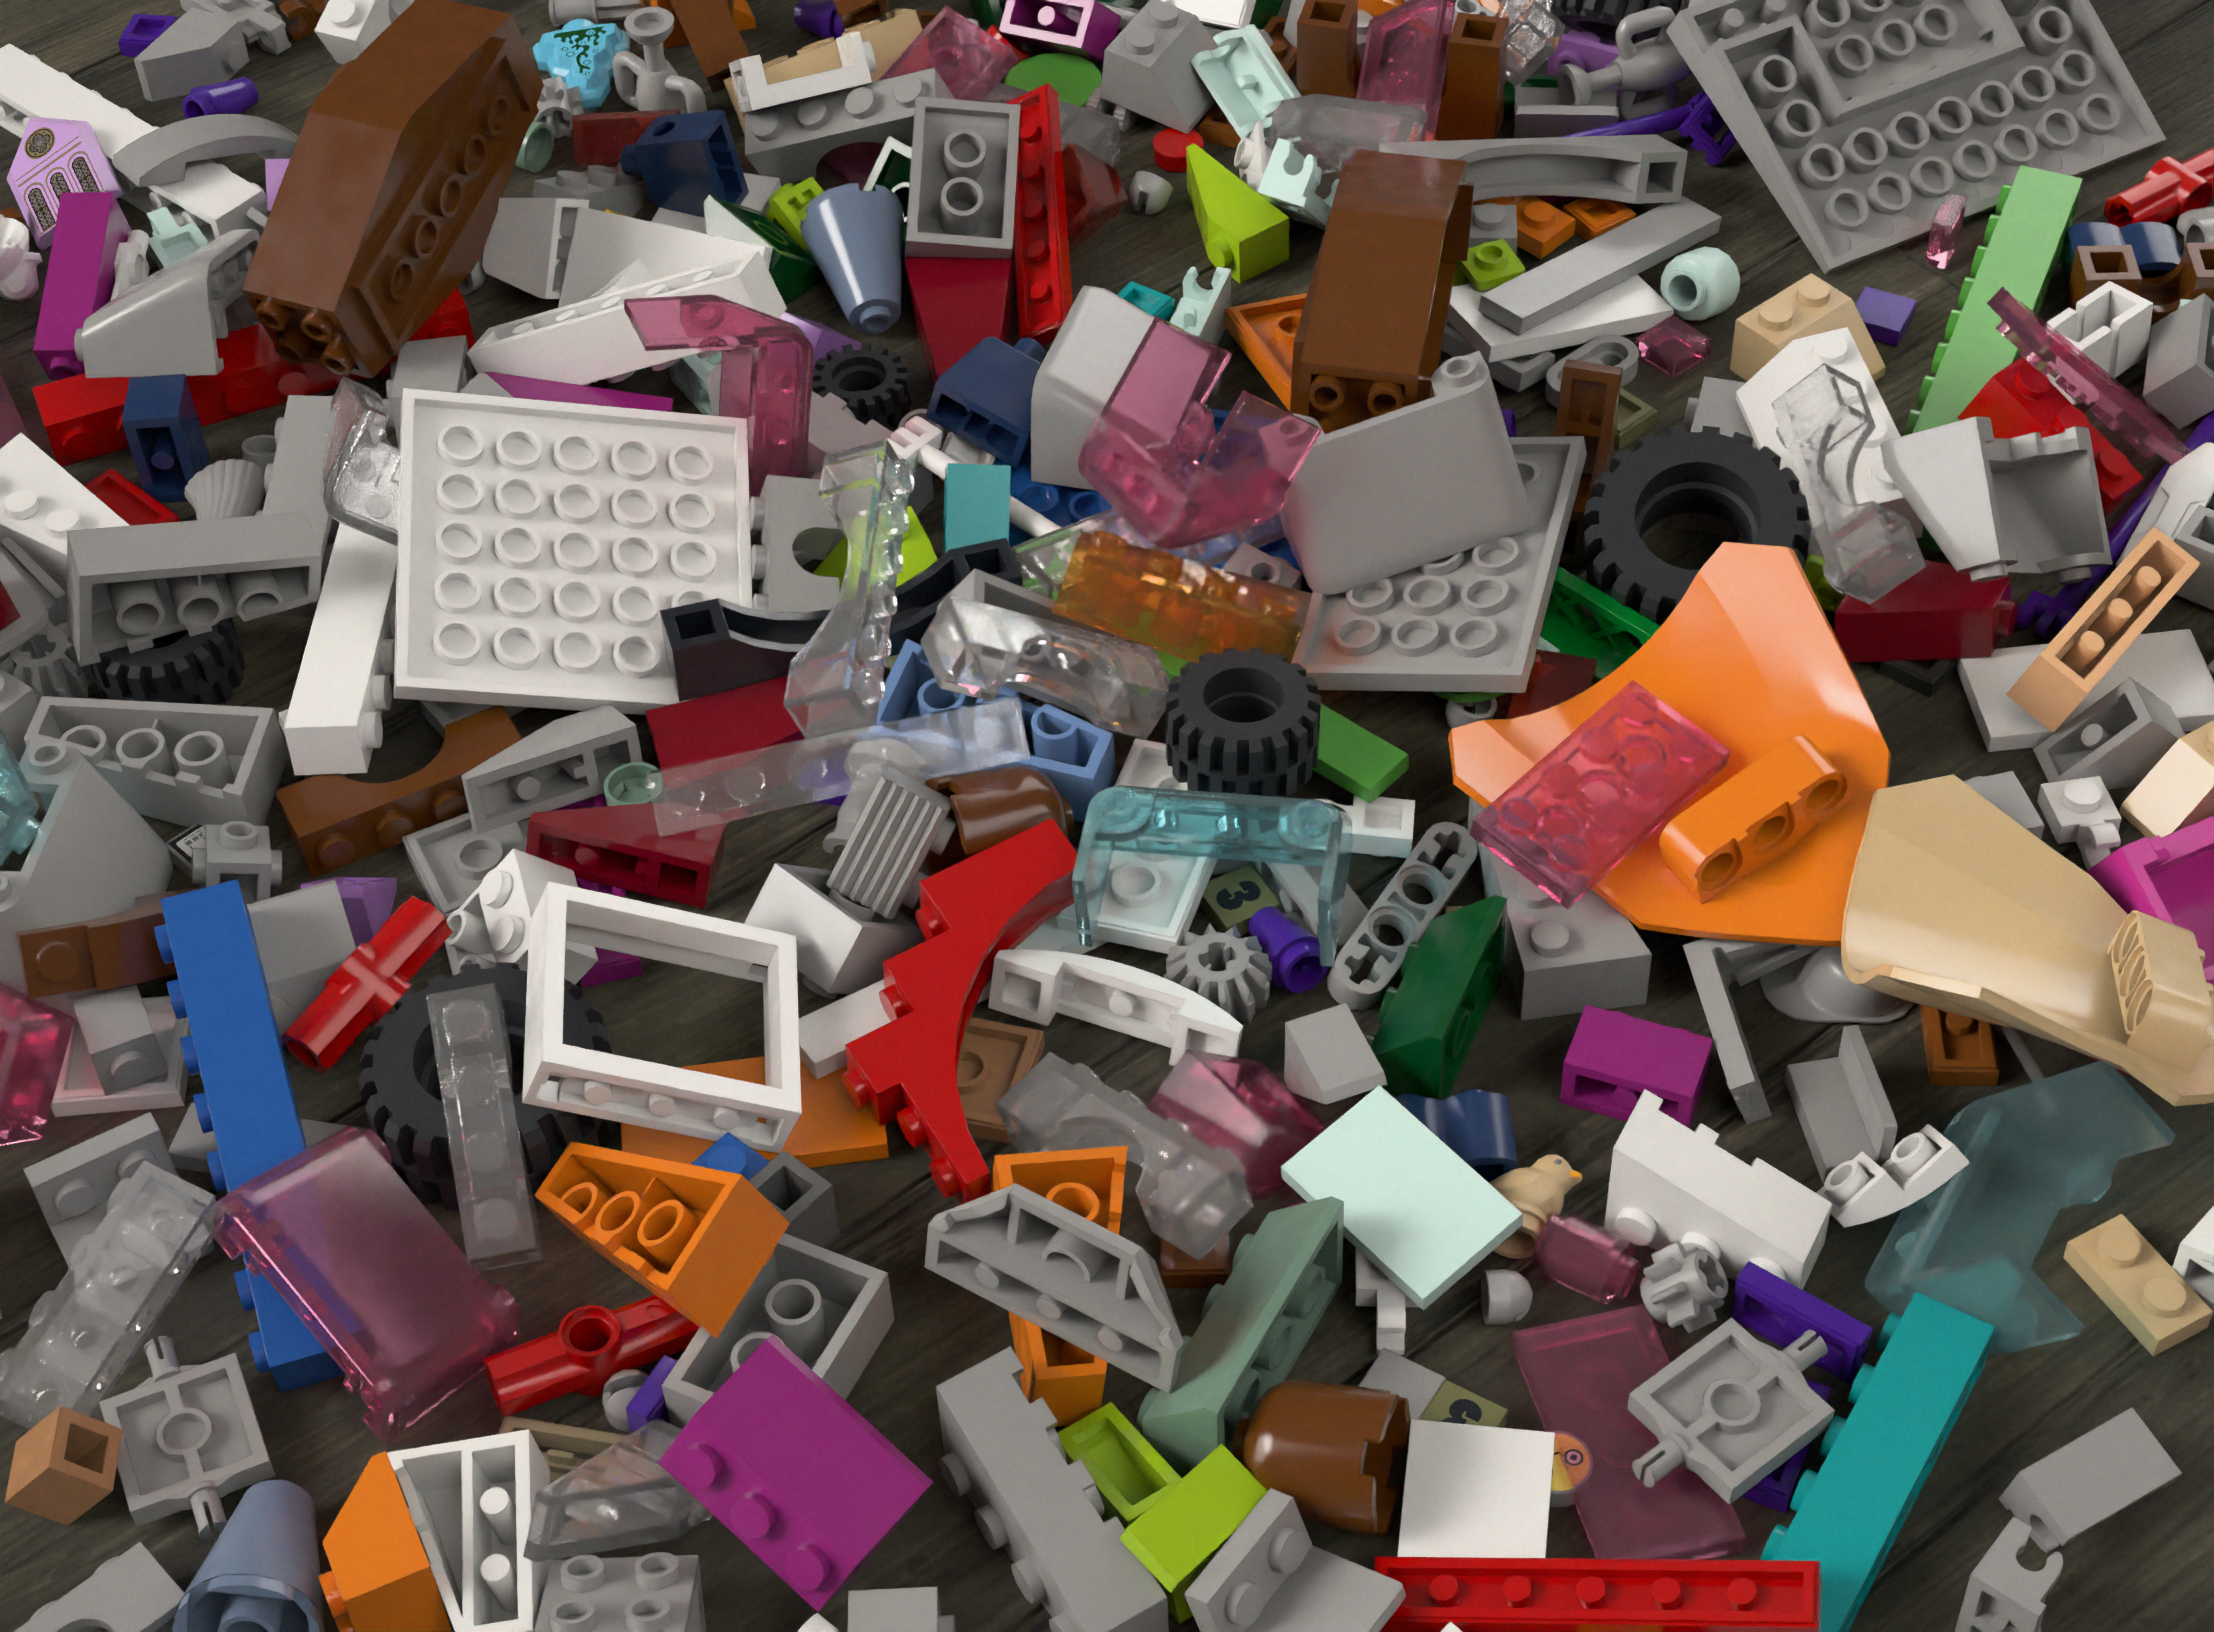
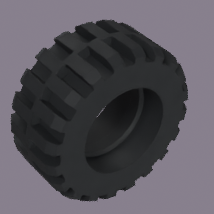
M1681 426L1668 428L1667 436L1657 439L1655 433L1636 440L1633 453L1627 448L1617 453L1610 460L1609 471L1600 472L1592 485L1591 498L1586 501L1584 513L1583 569L1587 571L1586 582L1609 595L1624 607L1631 608L1638 612L1639 615L1661 626L1682 600L1699 570L1683 569L1662 561L1650 552L1642 542L1641 537L1651 526L1664 518L1680 513L1695 512L1713 515L1729 522L1744 535L1749 544L1783 546L1793 549L1805 573L1811 527L1809 526L1810 508L1807 497L1799 493L1801 482L1792 469L1785 467L1780 470L1781 457L1767 446H1763L1760 450L1752 447L1753 438L1739 432H1735L1733 437L1720 434V427L1703 426L1702 432H1687V427ZM1625 630L1630 639L1641 643L1636 636Z
M497 962L496 968L481 969L479 963L461 967L462 973L446 978L444 973H441L426 980V988L420 992L408 991L394 1004L396 1012L393 1015L388 1013L383 1015L372 1031L374 1040H369L363 1049L360 1060L362 1073L358 1078L360 1095L381 1160L386 1162L389 1174L399 1185L407 1188L410 1187L412 1195L433 1205L439 1199H442L445 1209L468 1213L470 1207H481L483 1214L505 1213L504 1206L521 1203L522 1208L525 1209L541 1203L534 1195L571 1141L607 1147L618 1127L617 1122L522 1103V1093L506 1101L482 1107H462L442 1102L444 1097L455 1086L473 1075L497 1068H524L527 971L520 970L518 964L510 962ZM564 979L562 1044L613 1054L608 1030L604 1026L601 1012L593 1001L583 996L580 988ZM549 1075L548 1080L559 1082L561 1077Z

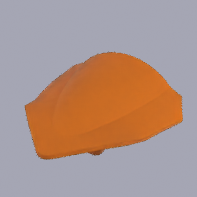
M1723 542L1698 571L1682 600L1661 627L1634 655L1601 681L1584 692L1551 708L1511 719L1476 721L1452 728L1448 735L1453 784L1547 856L1579 878L1639 929L1724 940L1841 947L1844 910L1855 860L1865 831L1872 796L1878 789L1888 788L1891 753L1863 690L1793 549L1783 546Z

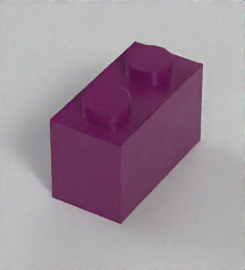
M1007 0L999 32L1026 48L1050 53L1077 55L1086 60L1104 63L1105 49L1116 38L1121 16L1096 0Z
M1585 1005L1564 1060L1560 1103L1627 1122L1644 1089L1663 1099L1658 1110L1691 1129L1708 1080L1713 1039L1694 1034L1686 1029L1671 1028L1634 1018L1623 1012L1608 1011Z

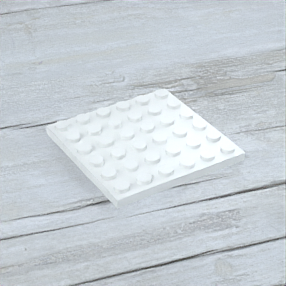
M403 388L400 429L394 698L585 711L601 705L611 704L622 714L646 715L645 711L680 703L667 664L660 610L716 598L742 607L753 608L747 419Z

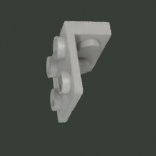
M151 1112L23 1169L42 1214L87 1306L90 1308L97 1307L214 1251L213 1241L174 1168L161 1131Z
M1270 1488L1187 1589L1184 1596L1200 1632H1380L1404 1601L1406 1593L1401 1582L1313 1546L1294 1497Z
M654 1552L642 1557L599 1558L594 1555H579L568 1560H552L534 1632H705L706 1624L699 1555L674 1556L666 1552Z

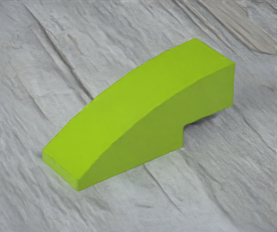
M1112 1402L1057 1433L1066 1453V1463L1070 1465L1081 1459L1093 1477L1104 1505V1515L1101 1516L1103 1522L1117 1516L1126 1530L1128 1526L1182 1479ZM1223 1545L1171 1593L1155 1577L1167 1596L1168 1611L1179 1624L1193 1616L1184 1593Z

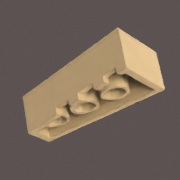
M895 8L882 14L884 21L881 23L879 19L867 23L862 22L845 29V32L842 33L844 36L859 31L862 42L870 41L876 61V71L870 72L872 82L936 68L916 10ZM834 37L818 40L796 51L798 55L791 58L788 55H784L762 64L767 85L839 69L842 66L837 42L834 40ZM729 77L723 81L745 136V113L740 112L732 77Z

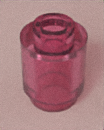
M1555 1213L1543 1227L1533 1251V1261L1544 1267V1274L1602 1305L1608 1304L1615 1296L1621 1299L1625 1298L1635 1284L1641 1267V1263L1634 1259V1243L1577 1214H1573L1568 1218L1560 1213Z

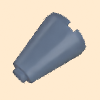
M850 183L826 190L811 200L806 207L807 217L804 222L801 220L800 229L806 246L850 325L859 331L878 334L888 330L901 315L904 211L898 196L885 186L874 184L876 191H860L858 183Z
M267 1480L251 1486L246 1491L181 1598L176 1609L172 1627L173 1632H325L322 1586L318 1578L321 1574L315 1505L312 1497L306 1490L286 1480Z

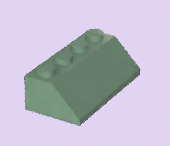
M1330 1196L1271 1211L1267 1214L1255 1235L1247 1233L1242 1238L1235 1252L1232 1264L1233 1272L1225 1285L1217 1283L1210 1290L1202 1309V1322L1193 1337L1188 1335L1182 1337L1184 1343L1176 1385L1170 1394L1152 1388L1145 1396L1138 1412L1137 1427L1142 1429V1436L1178 1475L1186 1476L1221 1443L1233 1454V1439L1240 1418H1250L1254 1406L1265 1391L1285 1381L1342 1283L1344 1201Z

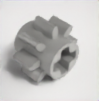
M561 76L543 79L544 86L537 103L539 112L534 121L549 125L553 131L554 138H560L565 135L570 137L572 136L571 130L573 129L574 122L579 123L585 120L583 105H581L580 88L575 86L569 89L562 81Z
M1680 1241L1651 1254L1654 1264L1644 1268L1643 1273L1646 1276L1641 1280L1640 1284L1642 1300L1651 1316L1659 1323L1668 1324L1671 1328L1683 1323L1688 1333L1716 1321L1717 1318L1714 1310L1724 1305L1722 1298L1727 1295L1728 1282L1725 1272L1715 1256L1706 1250H1699L1697 1247L1685 1251Z

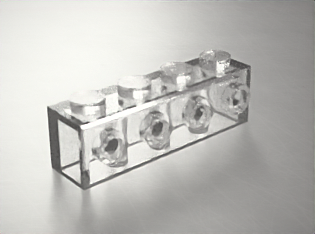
M146 1161L142 1162L132 1178L126 1177L118 1183L109 1198L107 1215L94 1234L88 1233L84 1235L74 1247L68 1262L69 1270L55 1291L48 1290L35 1304L29 1318V1329L15 1349L9 1348L0 1355L1 1416L29 1430L60 1405L92 1418L95 1416L100 1408L99 1401L107 1398L222 1225L220 1210L213 1194Z

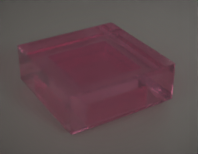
M1950 192L1948 196H1945L1932 221L1926 254L1927 265L1942 269L1946 268L1960 240L1967 203L1966 196Z
M1671 315L1635 339V345L1639 350L1641 358L1672 378H1675L1711 355L1712 339L1676 316Z

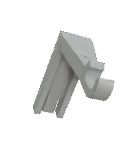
M1702 938L1683 945L1727 1079L1726 1084L1747 1125L1772 1115L1729 990V985L1737 981L1741 987L1823 946Z

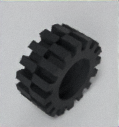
M861 343V350H853L852 344L843 345L842 354H838L833 349L826 353L827 361L821 358L818 359L815 363L816 370H811L810 374L812 391L822 398L831 392L847 402V407L852 411L855 418L864 425L873 419L885 428L889 424L896 429L899 426L901 417L910 412L911 400L907 365L905 361L901 362V356L894 351L888 355V347L879 345L875 351H871V343ZM857 390H868L864 392H853Z

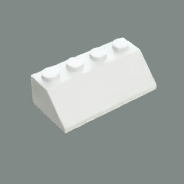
M1848 327L1792 340L1736 391V401L1758 450L1763 446L1769 447L1781 457L1780 470L1785 467L1792 469L1801 482L1799 493L1807 497L1810 508L1809 526L1811 527L1807 558L1809 555L1814 554L1834 559L1922 537L1923 523L1884 469L1881 443L1901 436Z

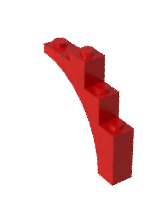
M1053 818L919 882L921 908L916 910L915 916L926 941L883 962L885 989L879 991V997L884 1011L891 1022L845 1044L848 1071L843 1073L841 1077L852 1103L859 1110L867 1106L879 1127L897 1119L910 1145L916 1148L922 1144L931 1158L932 1162L929 1163L930 1172L942 1195L947 1199L955 1196L960 1205L991 1192L990 1171L968 1130L957 1088V1070L965 1030L984 988L992 979L994 958L999 950H1014L1045 921L1084 898L1085 863Z

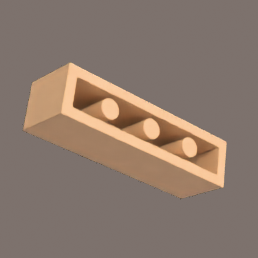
M2153 526L2040 653L2006 695L2054 733L2201 563Z

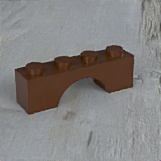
M495 705L446 724L443 745L435 758L424 768L405 778L384 783H365L351 780L341 774H322L276 790L275 794L287 833L311 879L403 843L401 838L403 836L468 813L469 809L461 775L522 740L503 706Z

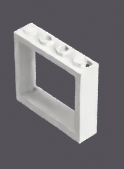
M548 881L529 923L522 1103L712 1141H718L729 1132L750 1148L779 1154L802 1113L796 935ZM565 942L579 943L763 983L765 1085L562 1044ZM753 963H755V964H760V965L768 966V968H766V967H761V966H757V965H752V964H753ZM549 1075L561 1077L560 1081H549ZM758 1117L766 1118V1124L756 1122Z

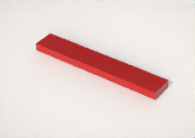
M1049 83L1005 103L1020 105L1013 230L1020 339H1034L1042 346L1054 341L1073 305L1058 93Z
M1479 1557L1375 1558L1374 1571L1401 1582L1406 1593V1598L1380 1632H1440L1450 1621L1462 1632H1821L1822 1571L1820 1561Z

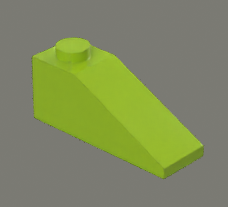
M1195 143L1187 146V189L1206 253L1212 264L1216 268L1231 269V277L1241 284L1288 260L1289 217Z

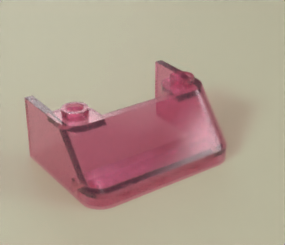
M712 294L624 299V311L645 351L689 348L701 351L722 350L719 416L747 419L749 504L752 496L760 497L767 475L806 478L814 350L806 334L799 326Z
M1155 316L1087 436L1080 451L1078 469L1080 474L1148 542L1168 551H1174L1261 525L1268 519L1276 516L1284 504L1287 490L1322 430L1243 390L1215 438L1214 417L1204 403L1232 355L1228 351ZM1207 452L1203 461L1200 462L1199 458L1201 457V455Z

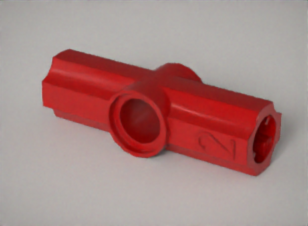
M2214 147L2184 162H2180L2171 156L2164 157L2156 162L2145 176L2143 182L2106 199L2103 214L2107 218L2108 223L2119 228L2138 222L2163 223L2173 217L2177 219L2188 210L2208 207L2214 197Z
M413 895L406 903L404 902L380 927L379 932L368 943L363 941L323 983L326 986L324 991L280 1037L287 1046L289 1053L302 1065L317 1071L321 1075L329 1067H332L355 1042L354 1040L368 1025L373 1027L397 1000L402 997L412 985L409 980L453 933L446 922V917L429 902L419 900Z
M656 1295L612 1311L603 1306L588 1305L578 1307L568 1313L561 1321L558 1331L483 1358V1365L498 1409L501 1414L503 1413L504 1417L573 1391L584 1396L603 1395L604 1385L613 1374L624 1369L637 1368L661 1359L664 1355L669 1356L686 1349L699 1330V1326Z

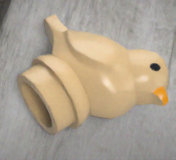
M1554 1154L1538 1159L1531 1167L1513 1169L1489 1182L1490 1185L1523 1213V1225L1493 1251L1514 1259L1528 1258L1537 1254L1542 1247V1241L1547 1237L1548 1224L1559 1216L1563 1208L1564 1195L1573 1186L1582 1181V1174L1573 1170L1563 1157Z

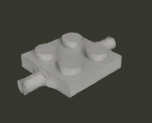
M1731 1317L1629 1394L1627 1409L1659 1440L1658 1445L1641 1458L1633 1461L1632 1469L1638 1480L1641 1481L1644 1478L1643 1484L1646 1487L1652 1488L1658 1481L1681 1465L1695 1472L1730 1505L1829 1428L1835 1412L1828 1403L1808 1386L1801 1373L1818 1359L1827 1355L1828 1348L1822 1337L1819 1336L1815 1340L1816 1332L1806 1330L1801 1337L1780 1351L1756 1340Z
M159 1336L158 1340L164 1356L163 1359L160 1357L154 1339L149 1340L144 1346V1352L147 1355L153 1376L146 1379L133 1390L99 1401L105 1423L123 1429L117 1468L128 1507L136 1526H142L182 1510L192 1509L200 1539L215 1541L209 1517L212 1516L219 1536L227 1524L220 1498L233 1491L274 1477L275 1472L236 1353L202 1365L180 1366L173 1339L168 1336Z

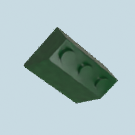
M1494 895L1431 920L1421 943L1412 941L1409 944L1402 964L1401 976L1403 980L1399 988L1390 986L1384 996L1379 1014L1381 1026L1377 1034L1367 1033L1365 1036L1386 1077L1387 1085L1381 1087L1393 1098L1403 1094H1415L1438 1100L1449 1098L1502 981L1508 898ZM1374 1089L1363 1092V1098Z

